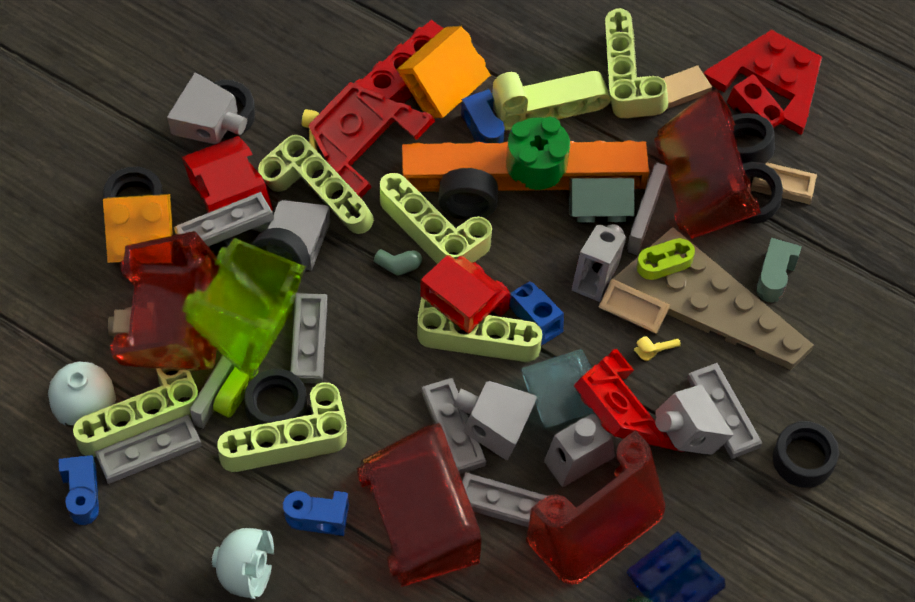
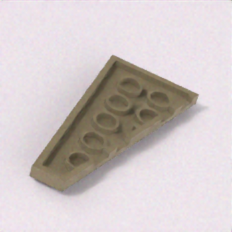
M672 227L650 247L677 238L688 239ZM694 244L695 254L693 262L685 270L654 280L645 279L637 272V257L613 278L670 304L667 315L707 333L713 331L726 337L725 341L734 345L739 343L753 349L756 355L789 370H792L814 347V344ZM679 251L674 253V255L679 254L681 258H685L686 253L680 254ZM646 260V264H651L653 268L657 266V263H651L650 260Z

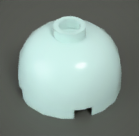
M74 362L61 368L52 378L48 390L52 413L64 425L65 423L74 425L83 416L109 407L113 403L115 404L116 401L114 386L110 377L103 368L89 362Z
M241 528L229 534L223 540L220 547L215 548L212 556V565L216 567L217 577L221 585L228 592L252 599L263 594L272 569V565L266 564L267 553L274 554L273 537L270 531Z

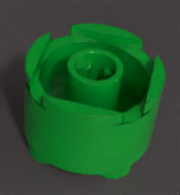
M536 117L516 122L512 126L508 137L506 168L514 181L517 182L519 180L526 184L525 187L529 189L542 190L555 186L566 173L570 152V138L566 130L560 125L559 120L554 117Z

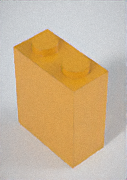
M462 26L445 27L397 68V71L422 111L431 114L434 118H444L462 102V98L467 97L491 76L486 68L485 60L477 53L471 43L470 35Z

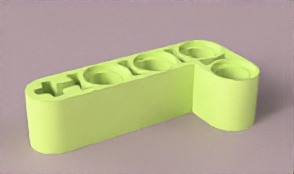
M625 9L610 11L606 15L605 26L609 91L613 113L620 118L662 114L668 108L666 82L658 76L637 77L631 14Z
M597 71L585 72L527 86H522L517 73L506 72L499 75L493 82V107L497 117L503 121L505 130H511L516 122L529 118L554 117L562 119L597 111L606 107L611 101L603 77Z
M300 135L289 136L260 162L258 172L263 177L267 186L273 191H284L301 177L327 206H330V209L350 231L361 234L367 232L372 227L373 215L365 202L304 137ZM304 149L301 156L293 157L296 151ZM281 169L278 176L270 178L273 171ZM321 169L324 170L321 176L312 178L314 172ZM343 190L339 198L331 199L334 192ZM351 206L360 215L357 219L348 211Z
M389 173L381 179L380 205L437 264L446 255H450L454 259L463 256L472 263L490 250L492 226L487 219L479 216L472 217L455 228L401 174ZM450 252H455V253H458V254H457V255H452V254H449V253H450Z
M421 297L417 338L423 346L521 362H530L539 356L542 330L536 323L488 315L469 334H460L458 331L463 329ZM427 326H436L437 328H436V329H428V328H426V327H427ZM491 335H498V336H500L501 338H499V339H493V338H490L489 336H491Z
M173 352L165 353L159 357L156 362V370L160 387L78 419L74 424L73 433L81 454L85 456L93 455L95 457V451L188 414L190 419H192L190 408L198 396V391L183 357ZM169 371H178L175 375H166ZM182 397H190V400L186 402L178 401ZM151 409L160 410L156 414H147ZM122 421L128 422L127 425L122 427L115 426L117 423Z
M328 382L317 384L312 388L310 393L312 415L223 433L217 442L222 467L230 472H239L340 451L347 442V427L338 388ZM325 400L332 402L330 405L327 406L318 404L321 401ZM329 429H336L339 431L337 434L329 435L325 433ZM298 435L306 437L303 441L293 440ZM264 442L273 443V445L268 448H263L259 446ZM248 446H252V450L248 451Z

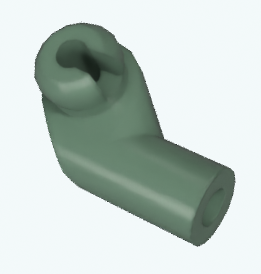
M380 249L376 253L373 262L395 275H403L416 270L422 263V256L415 250L393 256Z

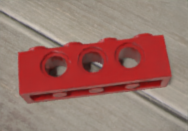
M430 20L423 27H418L412 34V37L404 44L397 45L390 56L384 61L376 63L368 75L363 79H358L354 84L384 95L385 98L397 103H405L413 95L397 71V68L444 28L433 20Z

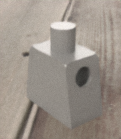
M194 73L167 116L171 134L211 144L220 143L227 130L241 135L247 124V118L237 115L238 110L235 96L197 73Z
M282 200L278 202L273 215L274 220L252 228V230L263 232L270 228H283L298 235L307 246L310 257L307 270L312 271L330 225V206ZM266 245L269 253L294 264L293 258L286 250L279 246Z
M610 224L607 227L596 225L580 251L571 291L601 302L608 288L609 281L612 279L621 259L626 240L621 227L615 224ZM596 262L602 264L598 273L592 269L593 264Z
M487 381L479 397L461 388L453 407L470 414L464 427V432L508 461L538 396Z
M702 385L674 393L655 412L658 430L666 432L674 446L680 451L711 455L734 435Z
M590 414L554 436L544 463L563 488L615 457L613 439L609 432L602 427L597 416Z

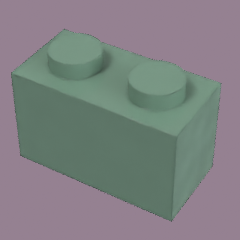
M569 178V215L577 217V222H595V216H607V222H626V216H634V179Z

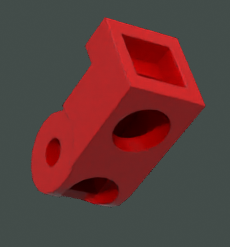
M754 74L735 85L728 97L727 103L733 110L738 108L742 114H758L766 118L773 125V128L781 124L785 119L781 106Z

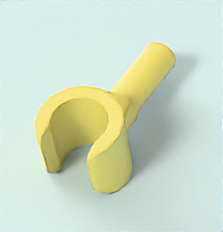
M305 109L302 116V127L309 128L308 125L319 113ZM309 130V143L317 151V142L311 130Z
M645 336L637 341L638 347L634 348V351L642 360L649 361L658 352H662V350L679 347L680 340L674 339L653 344Z

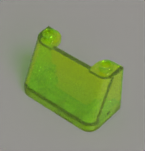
M234 238L228 248L222 247L218 254L216 265L220 266L212 283L205 292L197 290L195 294L189 293L182 312L187 313L186 321L240 372L254 376L291 313L306 266Z

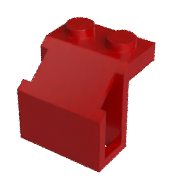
M239 136L182 157L189 182L203 199L207 213L259 192L262 193L270 209L273 211L263 177L248 161L247 157L253 154L248 145Z
M446 255L421 279L420 296L468 334L492 311L501 317L509 310L511 293L502 282L495 281L485 274L479 264L471 263L463 256L454 259L452 256Z

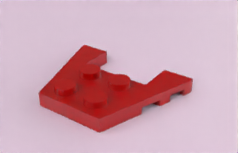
M770 30L710 67L703 74L711 86L724 93L740 73L747 77L754 74L763 86L791 100L783 111L785 119L781 124L802 135L806 126L822 56Z
M350 82L308 126L328 164L362 198L372 186L351 167L354 162L393 122H396L417 141L435 122V119L427 112L423 111L422 113L412 109L409 105L401 102L397 103L385 98L384 95Z
M618 349L611 351L608 356H605L597 365L592 367L574 385L580 393L583 403L595 412L600 419L602 427L613 436L680 451L674 446L666 432L658 430L656 421L622 380L627 379L634 369Z

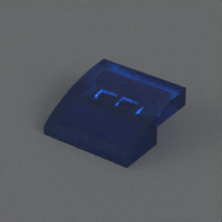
M678 531L627 570L628 576L650 602H708L726 587L725 579L701 559V551Z

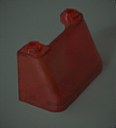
M718 89L705 93L658 129V136L654 138L659 154L664 156L678 212L674 213L675 220L679 229H685L691 239L761 213L757 198H753L750 193V180L745 174L733 134L735 122L732 113Z
M196 231L126 245L124 259L121 261V271L123 276L128 278L134 285L129 334L119 333L111 343V354L114 360L122 366L190 371L213 368L216 358L222 290V269L217 257Z
M440 423L425 426L361 459V467L356 468L358 478L362 487L367 486L370 492L373 491L391 543L392 556L387 557L389 570L392 577L398 576L401 587L479 564L482 543L480 530Z
M636 430L625 437L618 445L616 454L621 465L615 470L614 475L617 478L580 506L575 508L564 496L550 495L531 508L526 542L564 583L578 584L584 581L663 518L666 504L651 448Z

